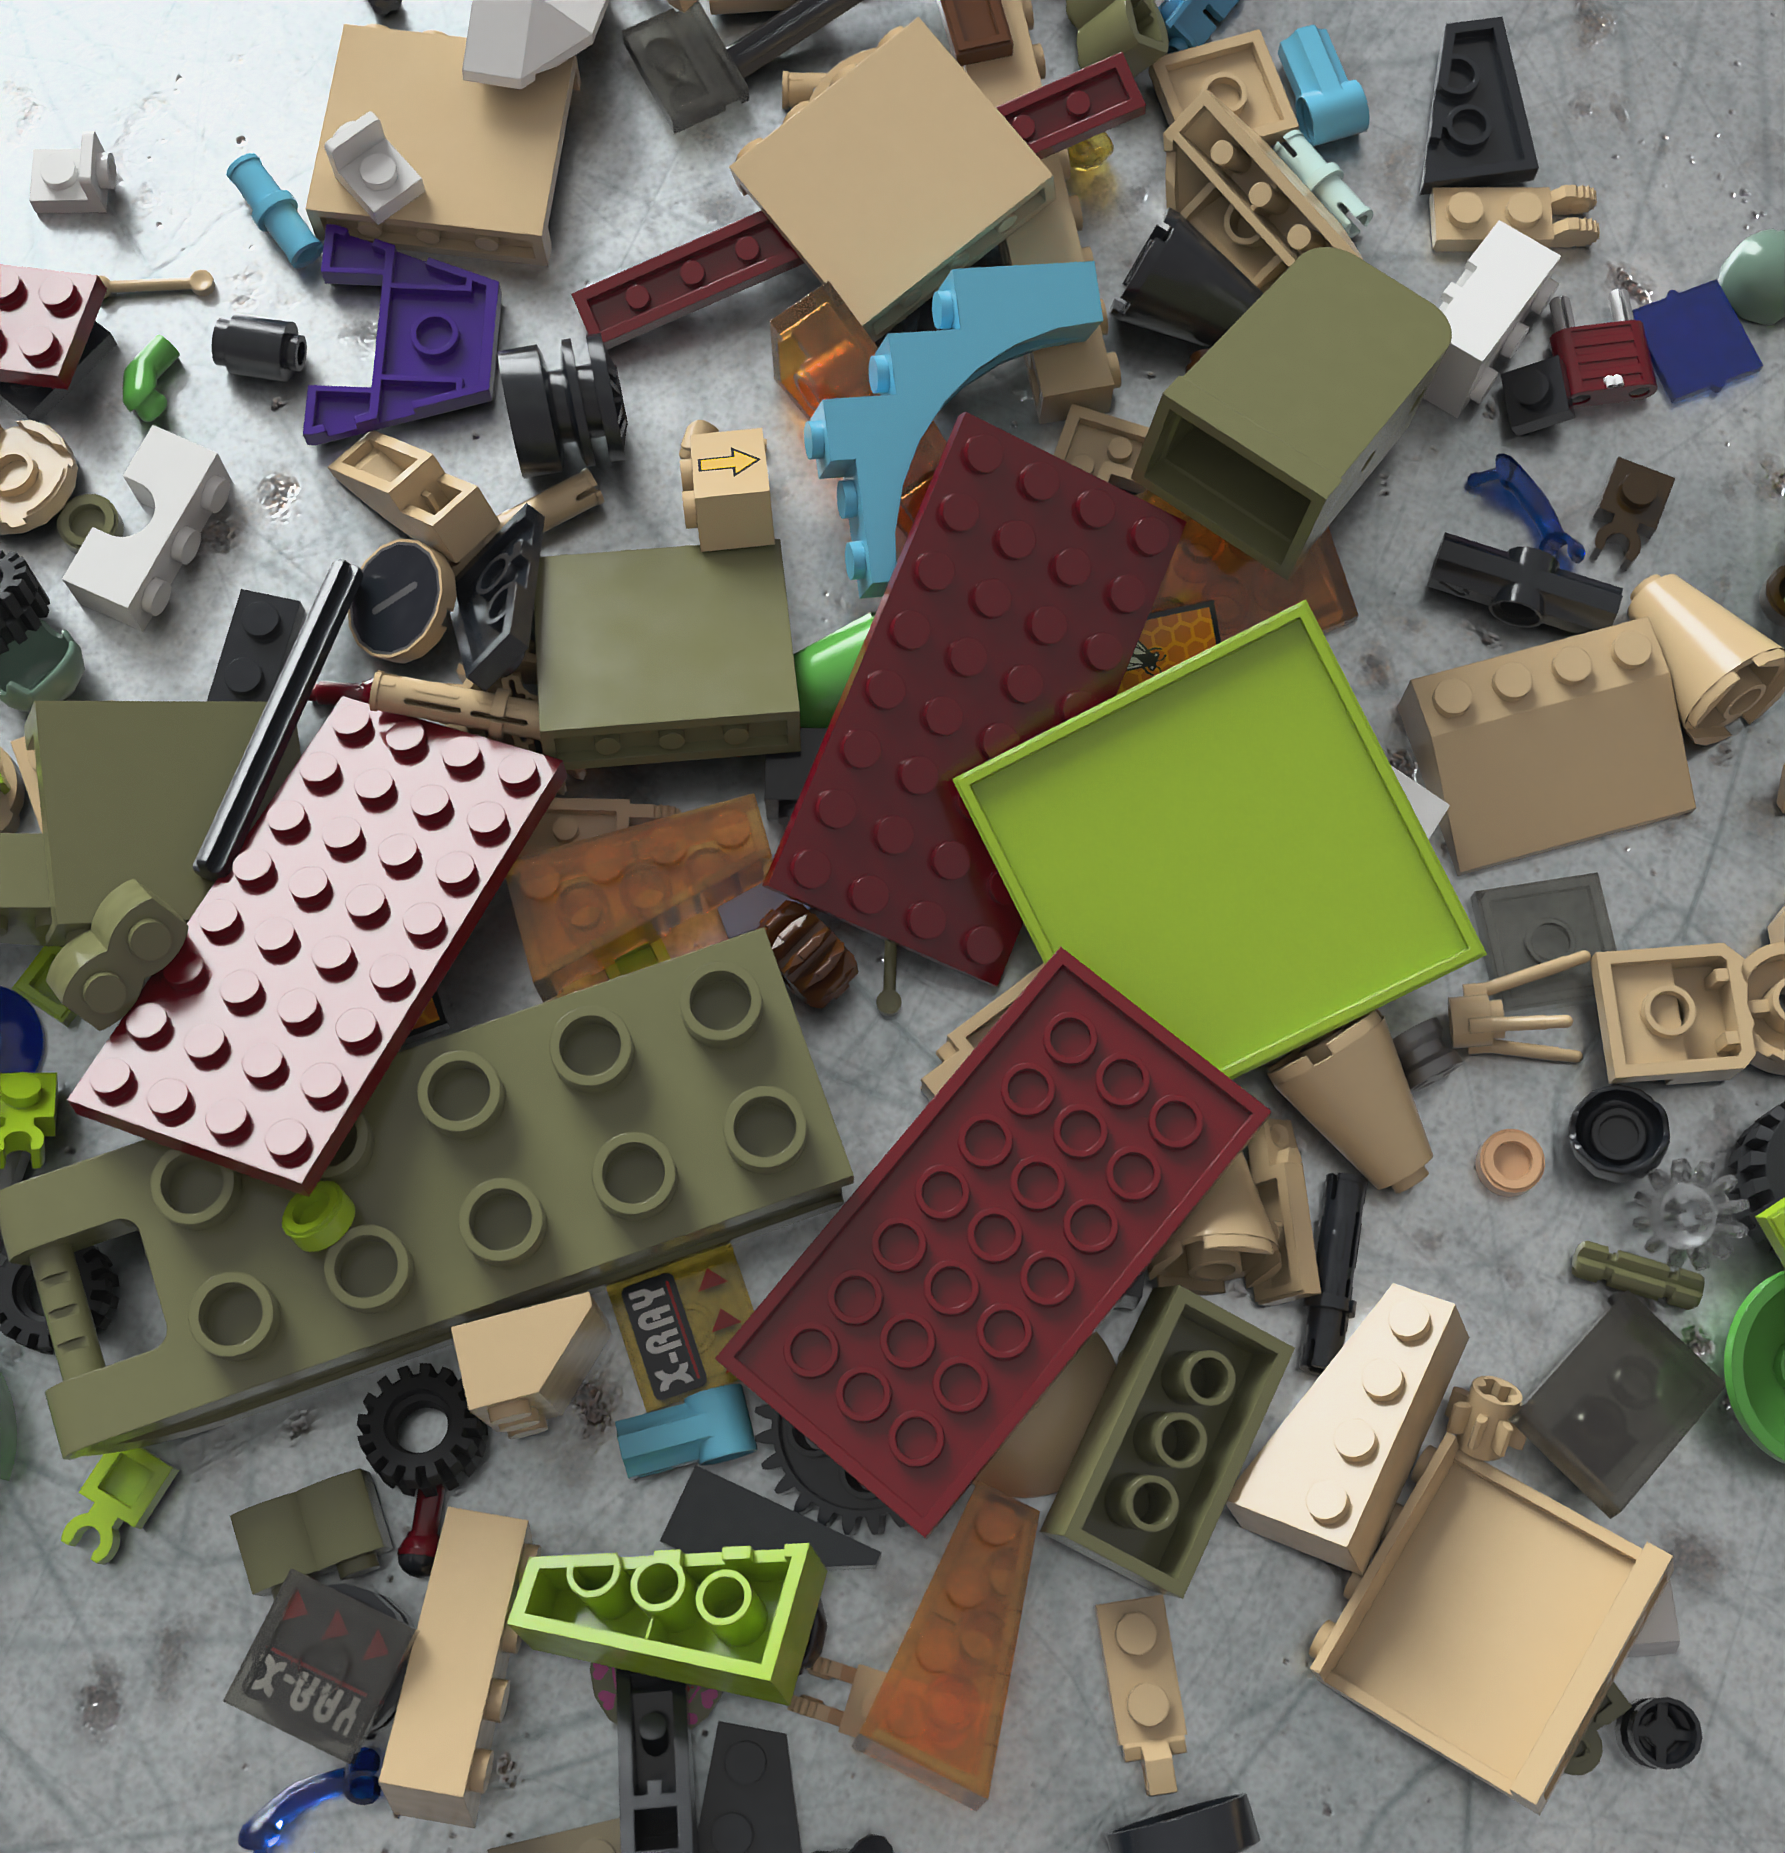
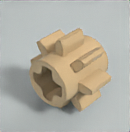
M1480 1376L1472 1381L1469 1391L1454 1386L1444 1414L1449 1418L1446 1431L1455 1434L1459 1449L1465 1454L1483 1461H1495L1504 1457L1508 1446L1523 1450L1532 1425V1421L1527 1419L1530 1406L1521 1403V1392L1510 1382L1498 1377Z

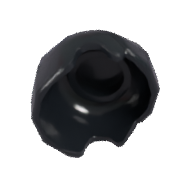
M1616 1083L1592 1090L1575 1107L1571 1114L1569 1122L1571 1149L1576 1160L1594 1177L1616 1183L1642 1179L1660 1165L1667 1153L1670 1143L1667 1113L1660 1103L1654 1101L1650 1095L1639 1088Z

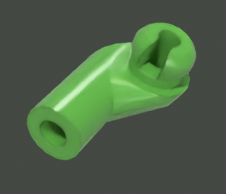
M157 334L129 363L123 374V404L129 412L135 410L138 416L145 422H152L167 407L166 397L157 392L155 387L157 386L158 378L180 356L179 351L174 345L160 334Z

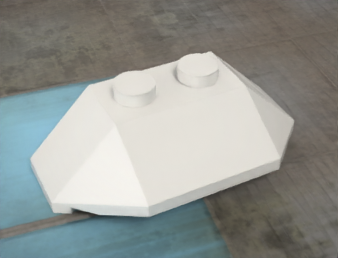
M472 0L462 68L463 80L523 89L535 81V74L559 66L593 44L610 0Z

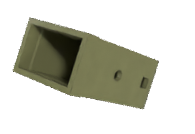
M1332 247L1310 249L1299 256L1184 376L1179 375L1162 393L1130 478L1288 581L1304 562L1309 549L1408 429L1451 343L1452 329L1443 312L1434 304L1356 255Z

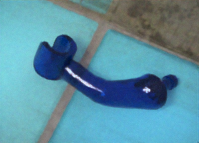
M1504 453L1497 454L1495 468L1479 473H1470L1467 477L1470 487L1476 488L1481 486V484L1499 479L1502 486L1515 496L1532 519L1542 537L1539 545L1540 550L1549 553L1557 559V553L1561 547L1568 545L1567 553L1570 559L1576 564H1580L1583 561L1586 552L1584 546L1577 539L1564 532L1557 514L1544 492L1512 456Z
M368 1747L358 1748L350 1753L346 1759V1766L307 1777L290 1785L243 1824L238 1834V1844L246 1850L253 1851V1853H268L267 1848L278 1842L283 1830L296 1817L323 1800L344 1795L350 1802L357 1805L374 1803L381 1793V1787L378 1783L379 1777L373 1776L380 1769V1756L374 1749Z

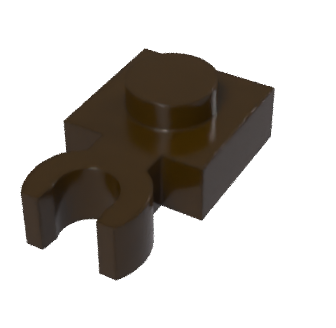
M1618 456L1611 468L1593 518L1608 524L1599 529L1591 542L1589 557L1597 560L1605 544L1615 543L1622 548L1624 553L1619 569L1627 571L1640 553L1641 539L1639 535L1650 539L1656 531L1675 478Z

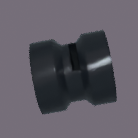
M1670 1697L1636 1699L1630 1703L1632 1708L1617 1718L1615 1725L1617 1745L1623 1755L1635 1765L1648 1769H1678L1692 1762L1700 1751L1703 1738L1700 1721L1694 1711L1680 1700Z

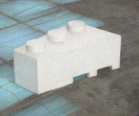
M1499 220L1467 261L1464 267L1466 270L1457 283L1451 282L1440 298L1444 302L1439 309L1450 323L1452 339L1423 399L1457 419L1470 399L1478 404L1484 400L1499 375L1498 371L1492 369L1493 365L1500 355L1508 359L1512 358L1529 330L1528 326L1522 324L1531 310L1541 315L1556 292L1559 283L1551 279L1561 255Z

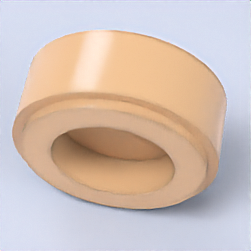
M1504 1129L1492 1134L1480 1146L1475 1159V1167L1480 1181L1488 1190L1500 1196L1515 1197L1526 1193L1539 1182L1545 1169V1157L1541 1146L1531 1135L1517 1129Z

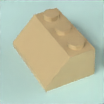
M590 1292L451 1327L469 1411L496 1432H507L509 1439L527 1437L548 1430L546 1420L563 1415L612 1335L609 1321Z

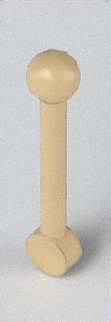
M196 270L189 278L110 281L106 276L98 275L107 288L104 298L110 296L111 293L191 289L198 296H208L215 289L213 276L206 270Z

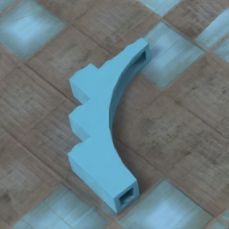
M1095 261L952 269L938 291L934 293L932 299L934 325L936 329L943 330L888 333L876 351L875 356L870 357V387L873 394H880V396L822 399L811 417V421H806L804 427L806 455L809 460L816 459L818 478L843 477V480L837 484V506L840 517L842 519L849 518L852 542H847L845 547V564L849 579L857 580L859 599L883 597L897 564L895 531L903 483L919 441L935 416L963 388L1000 364L1042 348L1086 341L1103 322Z

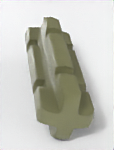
M1583 1241L1581 1244H1578L1573 1255L1571 1272L1575 1277L1597 1283L1598 1280L1604 1279L1608 1287L1658 1301V1298L1666 1297L1667 1304L1686 1310L1698 1307L1703 1296L1705 1279L1700 1273L1683 1268L1673 1272L1670 1271L1669 1264L1621 1250L1611 1254L1609 1253L1608 1246L1591 1241Z

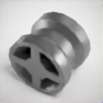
M1437 1017L1423 1021L1393 1038L1411 1093L1433 1084L1463 1064L1458 1052L1448 1049L1441 1038L1443 1027Z

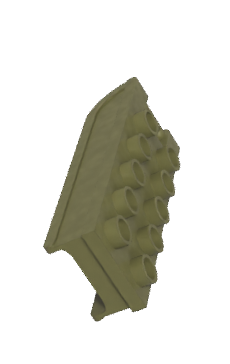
M763 927L398 1052L319 1182L332 1181L337 1183L355 1205V1217L348 1231L336 1243L321 1251L306 1252L301 1250L283 1231V1213L289 1201L297 1193L147 1139L0 1190V1230L9 1262L18 1265H30L32 1267L63 1382L46 1390L45 1395L62 1458L64 1460H73L81 1456L102 1455L151 1446L224 1426L453 1345L454 1340L451 1330L453 1326L585 1292H590L591 1295L828 1212L845 1203L842 1197V1187L854 1183V1174L765 928ZM134 1231H140L167 1326L166 1336L157 1348L106 1366L74 1252Z

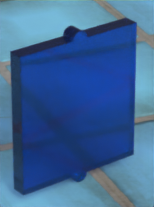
M1717 279L1680 293L1676 290H1670L1664 299L1632 310L1634 320H1639L1644 325L1653 369L1672 404L1708 390L1719 393L1725 384L1759 372L1764 366Z

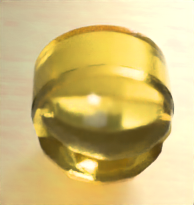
M1103 132L1067 148L1070 167L1077 171H1092L1101 166L1114 152L1113 143L1107 133Z

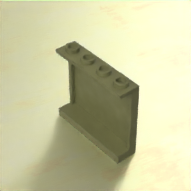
M775 539V545L701 552L700 545H684L540 557L534 614L539 728L543 755L561 759L566 770L801 751L800 709L780 539Z
M34 701L24 725L26 750H35L52 916V924L45 936L46 946L66 945L76 936L89 931L93 917L102 901L115 888L131 879H136L170 905L188 923L215 883L197 875L193 870V863L268 702ZM297 726L250 830L301 757Z

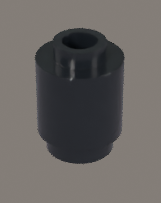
M235 313L231 318L220 317L217 320L212 335L211 351L214 363L217 366L226 367L227 371L231 374L288 382L293 377L294 372L301 371L305 365L307 342L304 335H299L297 325L293 321Z

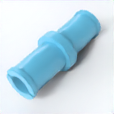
M248 153L233 161L227 169L226 176L237 187L253 210L251 217L257 227L264 232L268 231L294 268L306 267L318 259L323 252V244L314 236L297 212L298 202L292 193L287 190H281L262 165V161L257 154Z

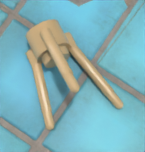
M1582 950L1487 982L1462 984L1463 996L1448 997V1019L1452 1048H1467L1468 1055L1495 1053L1573 1063L1582 1061L1583 1054L1578 1050L1498 1040L1505 1038V1031L1569 1028L1573 1024L1571 1016L1532 1015L1504 1017L1502 1000L1489 1001L1488 996L1587 963L1591 959V954L1586 950Z

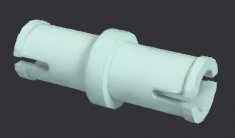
M1292 130L1285 134L1283 138L1297 152V156L1293 157L1279 141L1273 147L1275 153L1341 223L1350 238L1358 235L1361 231L1347 217V212L1350 211L1366 227L1373 217L1372 209L1366 206L1343 181L1344 173L1342 169L1334 162L1327 163L1304 138V134L1300 130Z

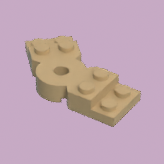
M1785 905L1767 926L1770 944L1754 951L1746 959L1725 943L1596 952L1591 957L1590 965L1609 1084L1665 1080L1666 1085L1730 1080L1745 1069L1749 1063L1763 1071L1785 1075V1012L1779 1002V995H1785Z

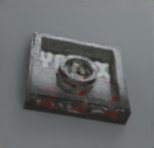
M1598 872L1475 891L1470 897L1479 938L1487 953L1484 956L1489 981L1582 950L1588 951L1591 957L1596 952L1617 951ZM1590 960L1587 963L1569 968V970L1494 994L1493 999L1502 1000L1504 1017L1595 1003L1596 998Z
M291 1568L223 1701L348 1764H354L420 1630Z

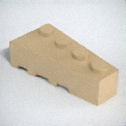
M449 1506L447 1508L378 1781L393 1813L396 1815L474 1829L476 1827L481 1797L487 1790L493 1766L494 1751L491 1750L496 1723L502 1722L509 1697L510 1680H505L510 1653L518 1654L522 1639L511 1629L507 1622L529 1557L541 1556V1545L533 1544L529 1520Z

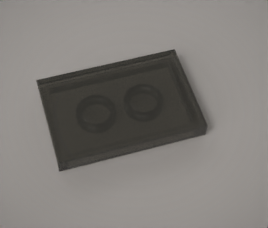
M1626 1290L1608 1307L1509 1420L1611 1519L1622 1512L1723 1391L1726 1384L1629 1290Z

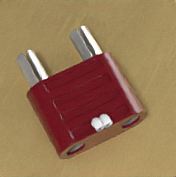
M1621 288L1620 292L1616 289L1608 294L1607 298L1613 321L1609 323L1575 326L1569 297L1562 296L1560 300L1558 296L1549 303L1555 333L1549 337L1552 357L1559 355L1566 365L1574 408L1638 401L1652 396L1658 389L1644 325L1641 321L1634 320L1628 290Z

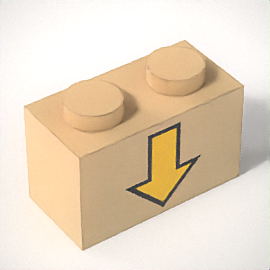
M754 428L689 435L691 459L680 460L683 489L682 500L686 529L698 528L701 552L775 545L763 429Z

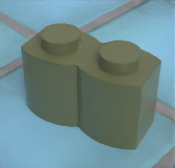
M1066 0L1067 16L1078 29L1076 42L1080 69L1123 52L1135 78L1167 54V29L1163 17L1155 4V0Z
M131 879L115 888L102 901L93 917L91 929L73 938L60 950L49 968L46 982L64 1006L97 1030H104L118 1022L133 1007L141 993L144 978L159 972L174 959L184 944L189 926L170 905L136 879Z
M361 1468L327 1478L296 1492L261 1502L230 1515L252 1595L265 1597L272 1594L275 1604L284 1603L287 1599L295 1596L298 1589L301 1593L313 1587L312 1580L330 1572L338 1571L340 1580L351 1579L371 1572L380 1567L377 1556L393 1550L369 1471Z

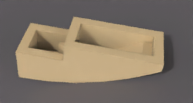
M375 430L367 432L328 466V469L338 481L379 515L411 538L425 543L455 563H458L501 525V522L478 486L445 473L432 453Z

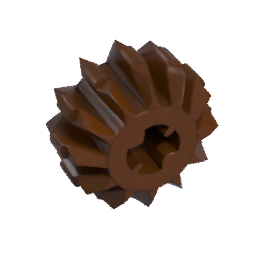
M785 900L776 910L771 909L758 922L760 926L757 929L765 928L784 984L805 1004L823 1009L833 998L837 1000L850 987L848 983L859 973L857 961L854 955L844 946L845 943L815 913H811L803 904Z

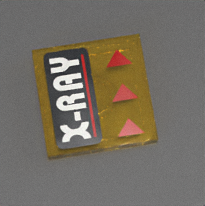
M732 1244L606 1287L646 1413L684 1403V1398L704 1390L742 1383L714 1359L754 1312Z

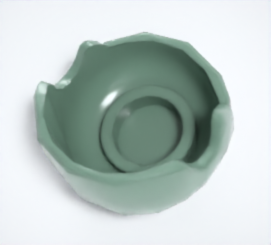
M1772 228L1748 236L1731 252L1721 267L1718 285L1725 302L1743 319L1763 325H1772L1785 316V230L1777 231Z
M41 619L39 620L42 625L37 631L27 630L25 632L28 637L27 640L20 645L14 640L7 645L10 651L0 655V700L8 707L16 710L30 712L34 701H64L74 694L85 672L81 648L69 632L63 630L60 634L51 628L46 621Z

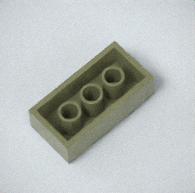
M1180 1285L1152 1288L1039 1532L1155 1593L1183 1599L1295 1348Z

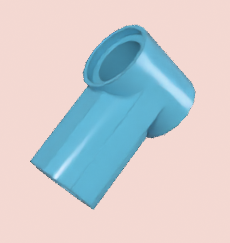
M1315 24L1296 29L1291 36L1281 41L1278 56L1296 97L1295 113L1299 130L1304 134V138L1312 147L1366 132L1369 128L1370 118L1364 90L1357 80L1348 81L1327 29H1319Z
M730 1384L704 1390L684 1398V1404L616 1421L617 1439L628 1478L630 1480L642 1478L696 1462L699 1463V1466L718 1464L756 1452L758 1448L742 1384Z

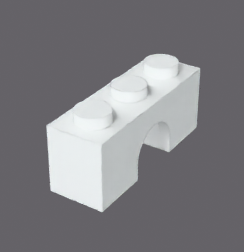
M154 425L150 428L123 474L138 502L155 509L152 520L142 531L126 537L112 536L92 527L62 578L79 604L142 632L146 629L152 616H158L165 609L171 595V583L182 564L190 563L195 557L201 542V531L211 514L218 513L225 505L229 496L231 481L217 452Z

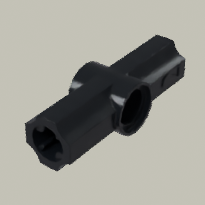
M1446 532L1438 548L1427 583L1428 587L1488 605L1492 615L1507 624L1531 628L1545 623L1579 635L1612 626L1623 597V588L1560 569L1557 559L1540 549L1518 546L1510 548L1506 552Z

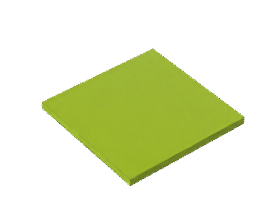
M1306 599L952 779L1044 964L1049 961L1061 946L1231 1080L1487 955Z

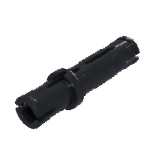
M1329 1173L1326 1175L1325 1200L1316 1251L1321 1294L1306 1297L1303 1301V1310L1308 1311L1299 1368L1319 1375L1322 1374L1345 1345L1349 1319L1354 1318L1356 1314L1357 1302L1352 1300V1286L1357 1263L1362 1213L1366 1190L1368 1189V1180L1354 1174L1338 1173L1337 1176L1334 1173Z

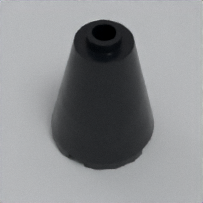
M1169 207L1165 211L1163 222L1169 225V228L1165 230L1158 225L1155 226L1122 283L1126 286V289L1120 298L1126 301V303L1124 304L1115 298L1108 314L1125 323L1211 348L1264 293L1181 213Z

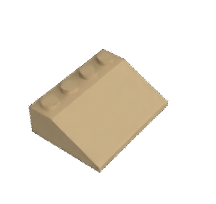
M1648 616L1411 679L1397 706L1426 789L1450 805L1439 822V826L1457 876L1691 813L1696 809L1671 675Z

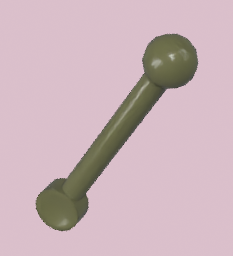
M885 940L883 991L877 996L876 1005L882 1015L890 1017L900 1011L902 1001L900 995L896 992L897 945Z

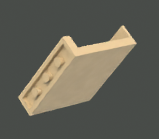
M919 16L906 27L898 26L890 30L878 43L877 50L858 65L852 63L842 68L833 77L829 88L811 102L803 101L794 106L785 116L781 126L764 139L757 138L746 144L738 153L736 161L729 166L742 195L748 194L846 312L854 331L868 347L933 297L952 269L969 268L1056 199L1053 174Z
M344 24L305 208L316 238L324 241L326 224H335L347 228L351 236L373 243L374 239H378L395 245L396 249L549 266L552 243L548 223L572 90L580 91L581 87L576 55L557 67L535 74V81L523 89H514L463 80L462 68L467 37L449 36L436 30L424 32L395 30L380 24H368L365 26ZM370 111L380 120L385 138L422 178L426 190L379 225L334 176L324 147L325 143L333 137L334 133L343 124L356 121Z
M1446 1432L1438 1448L1428 1445L1420 1455L1411 1475V1480L1417 1484L1404 1506L1398 1502L1396 1503L1380 1539L1383 1543L1369 1564L1365 1574L1362 1576L1352 1572L1343 1596L1349 1599L1339 1619L1336 1623L1328 1619L1316 1634L1309 1650V1656L1315 1659L1310 1669L1320 1683L1540 1816L1674 1572L1673 1555L1649 1542H1646L1642 1549L1490 1464L1465 1454L1459 1449L1456 1436Z

